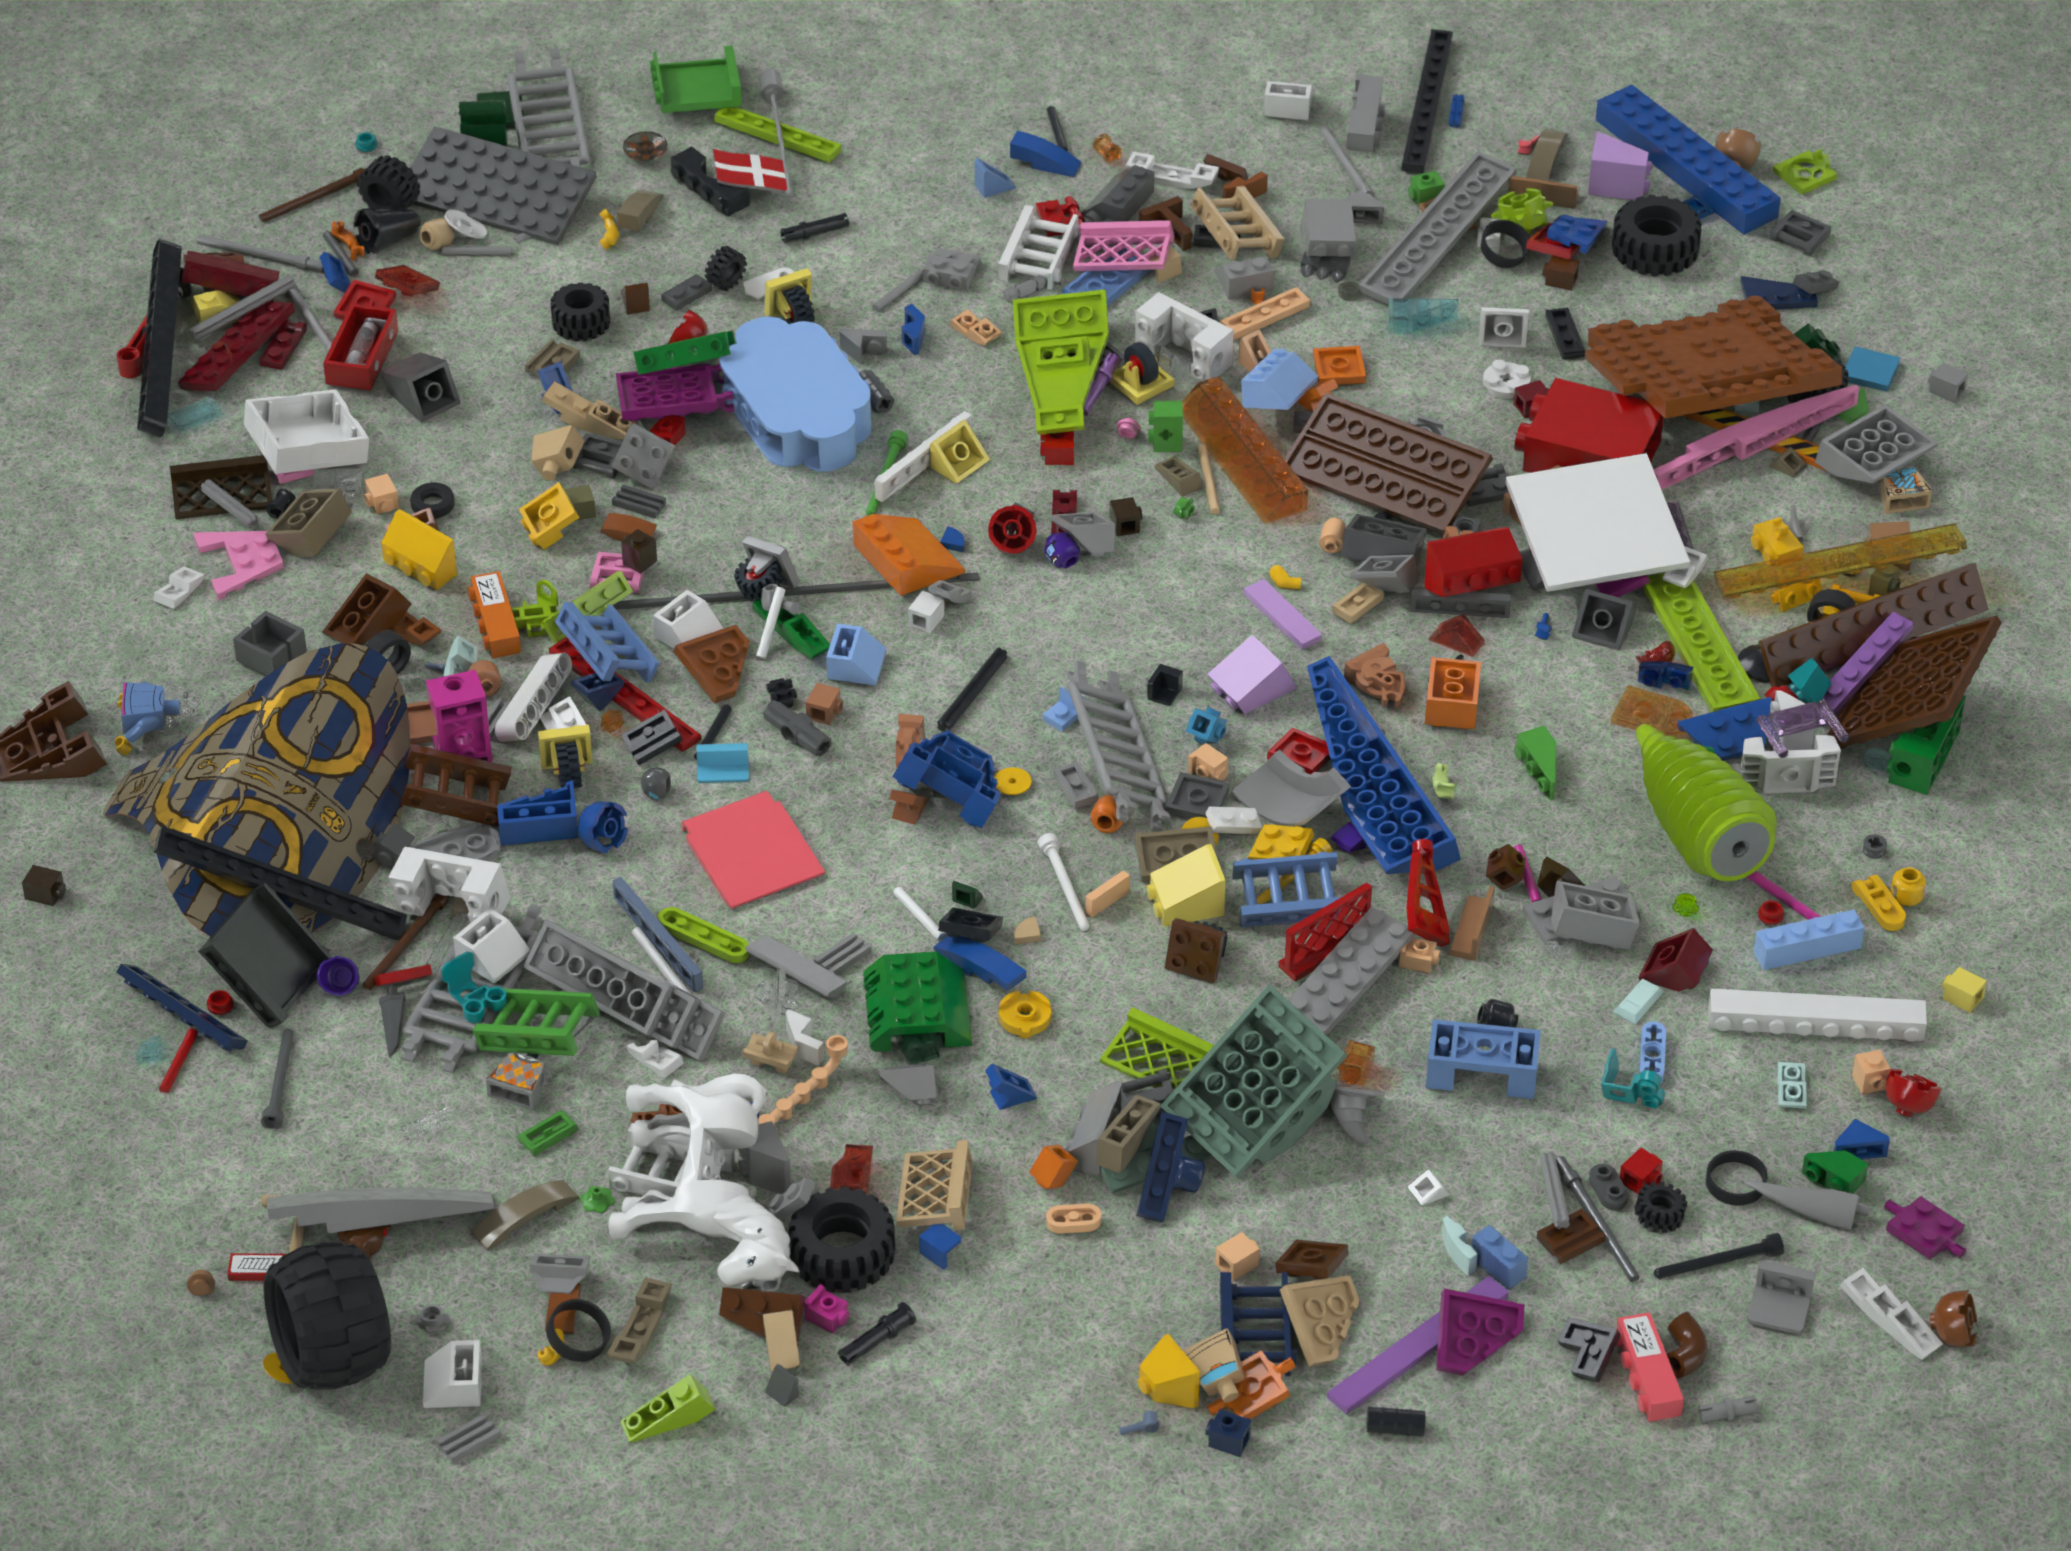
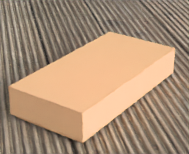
M1123 870L1086 895V914L1093 918L1130 892V875Z

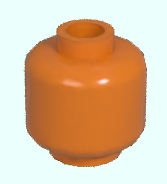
M1106 795L1099 798L1091 812L1093 826L1103 833L1116 832L1123 824V821H1119L1116 817L1117 805L1113 796Z

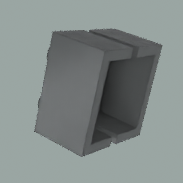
M264 611L251 623V628L247 626L233 639L236 661L266 676L307 652L304 629L267 611Z

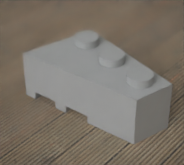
M1356 74L1355 91H1353L1352 97L1354 101L1350 110L1347 129V150L1373 152L1374 144L1379 145L1380 131L1382 130L1385 114V104L1381 103L1383 76Z

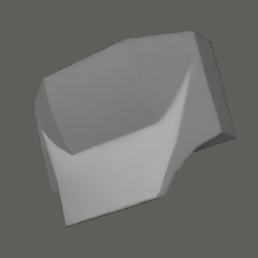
M534 1253L530 1264V1273L536 1278L541 1292L570 1294L577 1283L586 1276L590 1268V1257Z

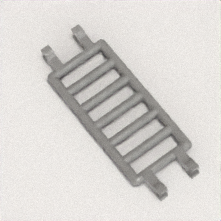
M559 47L550 48L552 66L550 69L526 71L523 51L514 52L517 72L509 73L507 81L519 150L532 154L579 150L580 156L556 158L554 160L579 167L580 165L588 164L590 157L573 68L569 66L562 67ZM559 76L566 77V82L517 87V81ZM568 91L569 93L567 97L521 102L519 98L521 95ZM571 105L572 111L531 116L522 115V110ZM574 120L575 125L525 131L524 126ZM577 136V141L535 146H528L527 140Z
M1076 660L1074 663L1075 672L1068 671L1066 674L1068 680H1071L1068 682L1067 687L1104 792L1114 797L1117 805L1116 817L1119 821L1127 822L1129 819L1128 810L1135 812L1137 809L1135 803L1146 805L1151 816V829L1161 831L1163 829L1161 821H1169L1171 818L1170 814L1164 811L1166 810L1168 800L1132 701L1129 697L1123 696L1119 688V674L1109 670L1107 673L1108 682L1101 681L1099 684L1101 689L1089 686L1086 678V665L1084 662ZM1081 694L1122 705L1124 711L1082 699ZM1087 711L1128 722L1130 728L1088 716ZM1093 728L1134 739L1136 745L1096 734ZM1099 745L1139 756L1143 763L1101 751ZM1105 762L1147 774L1149 780L1106 767ZM1111 780L1152 791L1155 797L1113 786Z
M534 904L530 905L520 927L514 926L521 938L528 940L526 945L530 951L539 932L534 930L542 921V917L538 916L541 906ZM469 918L465 923L463 929L470 924ZM454 944L404 1026L403 1032L411 1037L402 1046V1051L406 1052L403 1060L411 1063L415 1061L419 1049L425 1040L450 1046L449 1050L445 1051L441 1057V1060L446 1062L443 1071L452 1074L464 1051L475 1052L479 1046L475 1036L473 1035L469 1041L420 1028L417 1025L422 1018L470 1031L477 1024L470 1023L463 1017L428 1008L433 999L461 1006L448 992L439 990L443 983L441 969L445 963L455 958ZM528 956L504 975L507 978L503 985L473 977L472 981L479 988L487 985L489 988L497 986L513 989L524 970L523 966ZM486 1007V1014L482 1021L478 1023L492 1024L499 1011H493Z

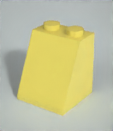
M1212 844L1205 845L1150 873L1147 895L1149 900H1154L1155 917L1161 918L1164 927L1171 926L1175 918L1192 922L1224 916L1226 880Z

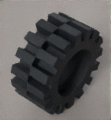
M722 246L720 250L717 249L715 251L716 255H711V262H707L706 265L709 267L705 268L707 273L705 278L707 282L720 290L728 291L729 288L732 289L734 287V284L738 285V280H742L744 277L742 273L746 272L744 267L747 266V262L745 261L746 257L729 246Z
M1652 1182L1650 1187L1646 1184L1643 1186V1189H1640L1634 1210L1635 1218L1638 1217V1222L1640 1224L1644 1223L1646 1229L1651 1226L1653 1227V1232L1661 1229L1662 1233H1667L1668 1228L1673 1232L1676 1227L1679 1228L1681 1226L1687 1208L1686 1196L1681 1194L1679 1188L1673 1190L1674 1185L1672 1184L1666 1187L1664 1186L1665 1182H1660L1659 1186ZM1653 1205H1661L1668 1209H1659Z

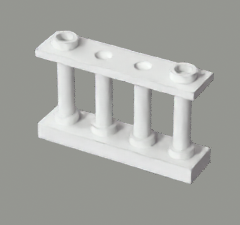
M1025 205L998 263L999 280L1008 282L1010 275L1015 274V272L1033 276L1041 275L1043 278H1047L1048 289L1052 290L1055 282H1060L1062 267L1075 238L1080 236L1078 215L1073 214L1069 225L1037 219L1034 216V206ZM1038 228L1064 233L1063 239H1056L1031 234L1030 232ZM1033 243L1058 248L1056 254L1025 249L1024 245ZM1028 258L1052 264L1049 269L1019 264L1017 261L1018 259Z
M632 1123L628 1130L629 1148L633 1149L623 1169L609 1167L610 1187L620 1192L628 1191L640 1195H645L649 1190H657L664 1195L673 1197L686 1161L690 1137L669 1135L655 1140L649 1147H636L633 1142L632 1131L634 1123ZM724 1149L725 1159L720 1171L732 1173L736 1165L735 1149ZM643 1152L658 1154L648 1175L633 1172ZM670 1158L684 1161L674 1182L659 1178Z

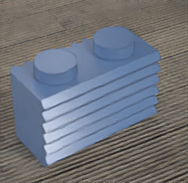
M1488 1225L1473 1235L1472 1247L1477 1253L1478 1266H1482V1269H1486V1273H1490V1276L1498 1279V1282L1502 1283L1501 1286H1505V1289H1510L1528 1277L1529 1257L1495 1228Z

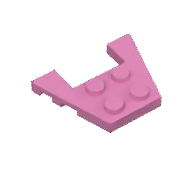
M267 531L194 533V540L199 553L225 547L235 574L212 580V586L218 600L226 597V594L233 590L238 591L244 588L245 584L255 579L258 581L284 568L276 543L269 540L265 535Z

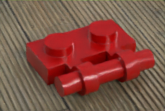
M1067 196L1063 205H1060L1058 200L1036 203V211L1040 220L1069 225L1073 214L1078 215L1079 225L1085 222L1083 214L1079 212L1078 202L1072 196ZM1045 230L1047 237L1064 234Z

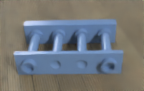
M564 602L555 623L602 681H611L616 669L636 670L646 683L652 681L660 662L613 605L607 606L603 616L582 615L573 602ZM592 626H600L602 630H595ZM604 640L612 641L615 645L606 644ZM616 655H624L626 659H619Z
M1319 852L1312 855L1234 861L1232 879L1243 880L1246 906H1241L1239 921L1241 928L1298 923L1341 898L1334 895L1330 871L1336 870L1337 852ZM1320 872L1324 899H1309L1304 873ZM1294 874L1298 901L1284 902L1279 875ZM1268 877L1272 903L1257 904L1253 878Z

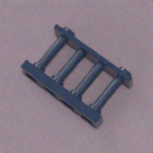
M1220 1272L1221 1331L1228 1328L1236 1344H1239V1341H1283L1284 1352L1263 1353L1272 1363H1281L1291 1357L1296 1366L1297 1352L1296 1349H1291L1290 1316L1280 1289L1285 1285L1293 1284L1288 1283V1273L1282 1272L1281 1286H1237V1283H1232L1231 1272ZM1237 1297H1281L1282 1308H1238V1305H1232V1300H1237ZM1238 1319H1282L1283 1330H1239V1327H1233V1322H1238ZM1237 1349L1241 1362L1257 1353L1240 1352ZM1291 1370L1285 1373V1376H1291Z

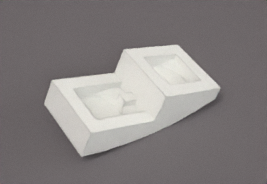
M1685 547V550L1690 560V567L1666 571L1663 576L1664 581L1686 588L1700 573L1707 562V555Z
M185 566L169 575V584L154 592V601L175 609L201 584L204 574Z

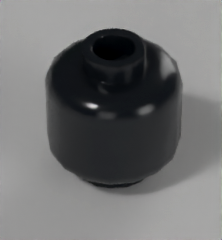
M1490 999L1486 1004H1481L1477 1015V1023L1516 1028L1519 1016L1515 1014L1514 1006L1511 1003Z

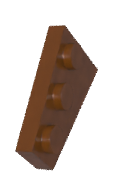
M723 1287L719 1315L766 1338L763 1314L792 1310L798 1347L805 1296Z

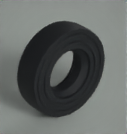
M430 482L418 486L412 492L410 499L411 508L414 513L430 507L436 519L449 514L455 504L451 488L438 482ZM428 497H439L442 499L437 504H426L423 502Z

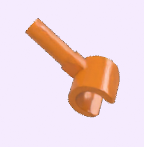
M1261 287V292H1255L1251 288V301L1255 305L1264 302L1265 289Z

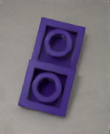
M1351 821L1341 827L1331 837V840L1338 844L1340 849L1348 853L1366 848V843Z

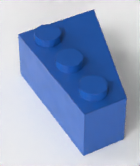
M573 780L566 782L565 787L553 791L551 788L543 790V794L529 798L527 795L497 805L501 845L578 838Z

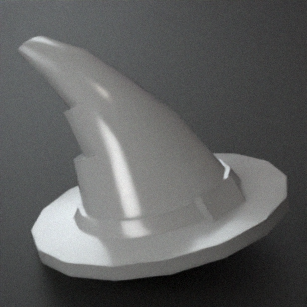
M1337 1082L1330 1100L1333 1113L1351 1138L1361 1144L1369 1143L1361 1127L1362 1112L1365 1111L1367 1099L1371 1095L1385 1096V1092Z

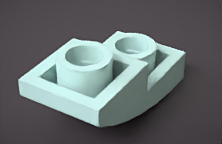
M1778 1062V1106L1806 1108L1805 1063Z
M1448 1216L1444 1217L1442 1225L1444 1245L1453 1261L1469 1276L1476 1271L1477 1253L1471 1245L1465 1243L1466 1231Z

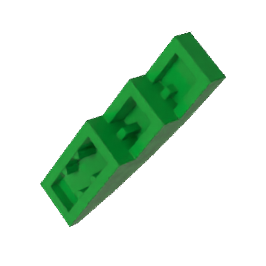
M760 598V600L753 602L752 608L766 622L769 611H765L762 608ZM780 609L774 630L793 648L810 659L829 650L830 643L804 613L791 614L789 611Z

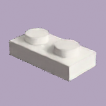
M1209 807L1206 811V816L1210 827L1212 826L1213 833L1257 834L1262 829L1255 808Z

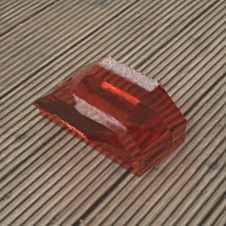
M846 1144L843 1157L832 1166L830 1188L841 1190V1187H849L850 1190L856 1191V1189L864 1190L865 1194H869L873 1166V1146Z

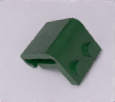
M505 100L459 102L461 134L508 147Z

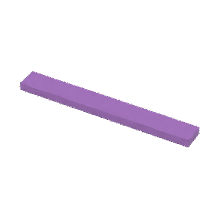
M1490 1276L1466 1292L1506 1300L1509 1297V1291ZM1440 1311L1328 1391L1327 1399L1348 1415L1438 1349Z

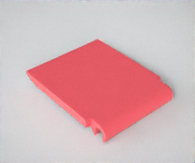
M763 791L681 822L683 832L686 830L688 832L686 835L688 845L725 903L731 909L825 874V870L780 801L775 802L768 791Z

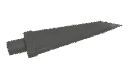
M396 984L387 985V995L379 998L389 1058L399 1046L405 994L397 993Z

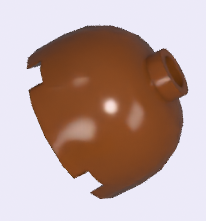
M1969 1290L1945 1294L1937 1302L1935 1313H1930L1931 1329L1937 1330L1939 1338L1944 1343L1954 1347H1973L1976 1344L1977 1332L1971 1335V1330L1973 1329V1323L1977 1322V1314L1973 1296L1968 1294Z

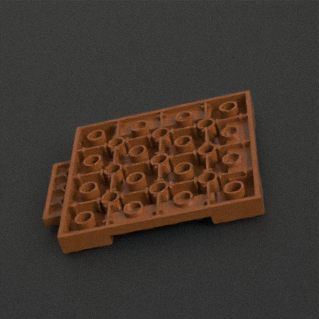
M1750 296L1744 300H1728L1726 303L1718 304V313L1708 312L1704 316H1687L1682 320L1676 321L1665 320L1661 324H1644L1638 327L1632 320L1625 319L1614 324H1599L1597 327L1588 328V346L1591 349L1585 350V359L1623 395L1639 393L1665 419L1842 385V367L1822 349H1810L1780 323V313L1761 296Z

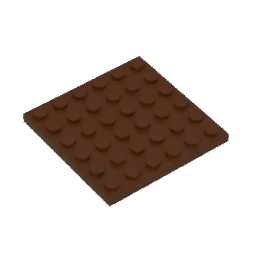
M1992 616L1901 642L1842 707L1827 735L1834 736L1840 749H1844L1849 745L1863 744L1868 740L1882 739L1894 733H1904L1909 729L1924 728L1929 724L1939 721L1946 722L1951 719L1976 670L1980 667L1984 655L1988 652L1991 642L1997 635V631L2002 624L1998 616Z

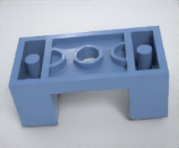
M1433 1019L1426 1088L1453 1091L1455 1069L1509 1074L1507 1096L1534 1099L1541 1030ZM1487 1046L1490 1050H1480L1478 1047Z

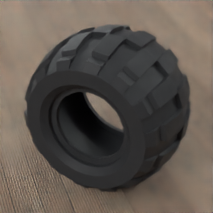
M319 1242L297 1248L282 1256L279 1262L273 1263L268 1267L263 1285L268 1326L279 1361L286 1375L294 1384L303 1389L308 1387L315 1390L338 1389L362 1381L386 1364L391 1350L389 1316L378 1276L364 1251L352 1243L344 1245L342 1242Z

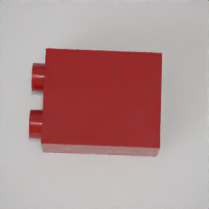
M1555 377L1547 395L1536 393L1529 414V420L1533 422L1532 424L1524 422L1520 424L1515 438L1514 449L1524 452L1523 471L1528 473L1549 470L1557 465L1568 467L1647 453L1651 463L1662 441L1664 417L1646 400Z

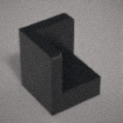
M1159 664L1148 681L1147 699L1171 706L1183 688V671Z

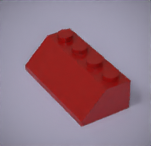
M1501 527L1428 541L1424 588L1441 597H1447L1521 582L1523 558L1508 527Z

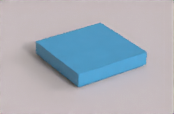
M1855 346L1845 368L1849 373L1848 382L1887 392L1900 364V357Z

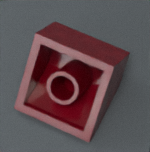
M1695 928L1655 943L1638 978L1639 980L1644 979L1652 984L1677 992L1693 989L1699 984L1700 976L1709 964L1708 960L1713 949Z

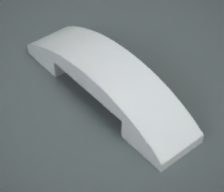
M1133 152L1126 164V169L1137 165L1154 171V183L1181 189H1193L1211 185L1219 172V167L1197 163L1194 170L1155 163V155Z

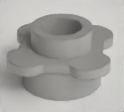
M430 1304L422 1308L415 1320L418 1325H423L428 1333H435L441 1325L449 1322V1315L443 1314L440 1306Z

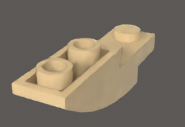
M555 381L544 394L541 401L561 412L560 420L569 425L612 439L624 440L630 426L633 423L639 425L637 421L622 420L621 412L598 399L593 404Z

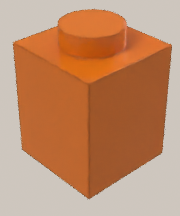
M1060 1145L1044 1146L1029 1173L1036 1178V1183L1042 1188H1061L1066 1183L1078 1160Z

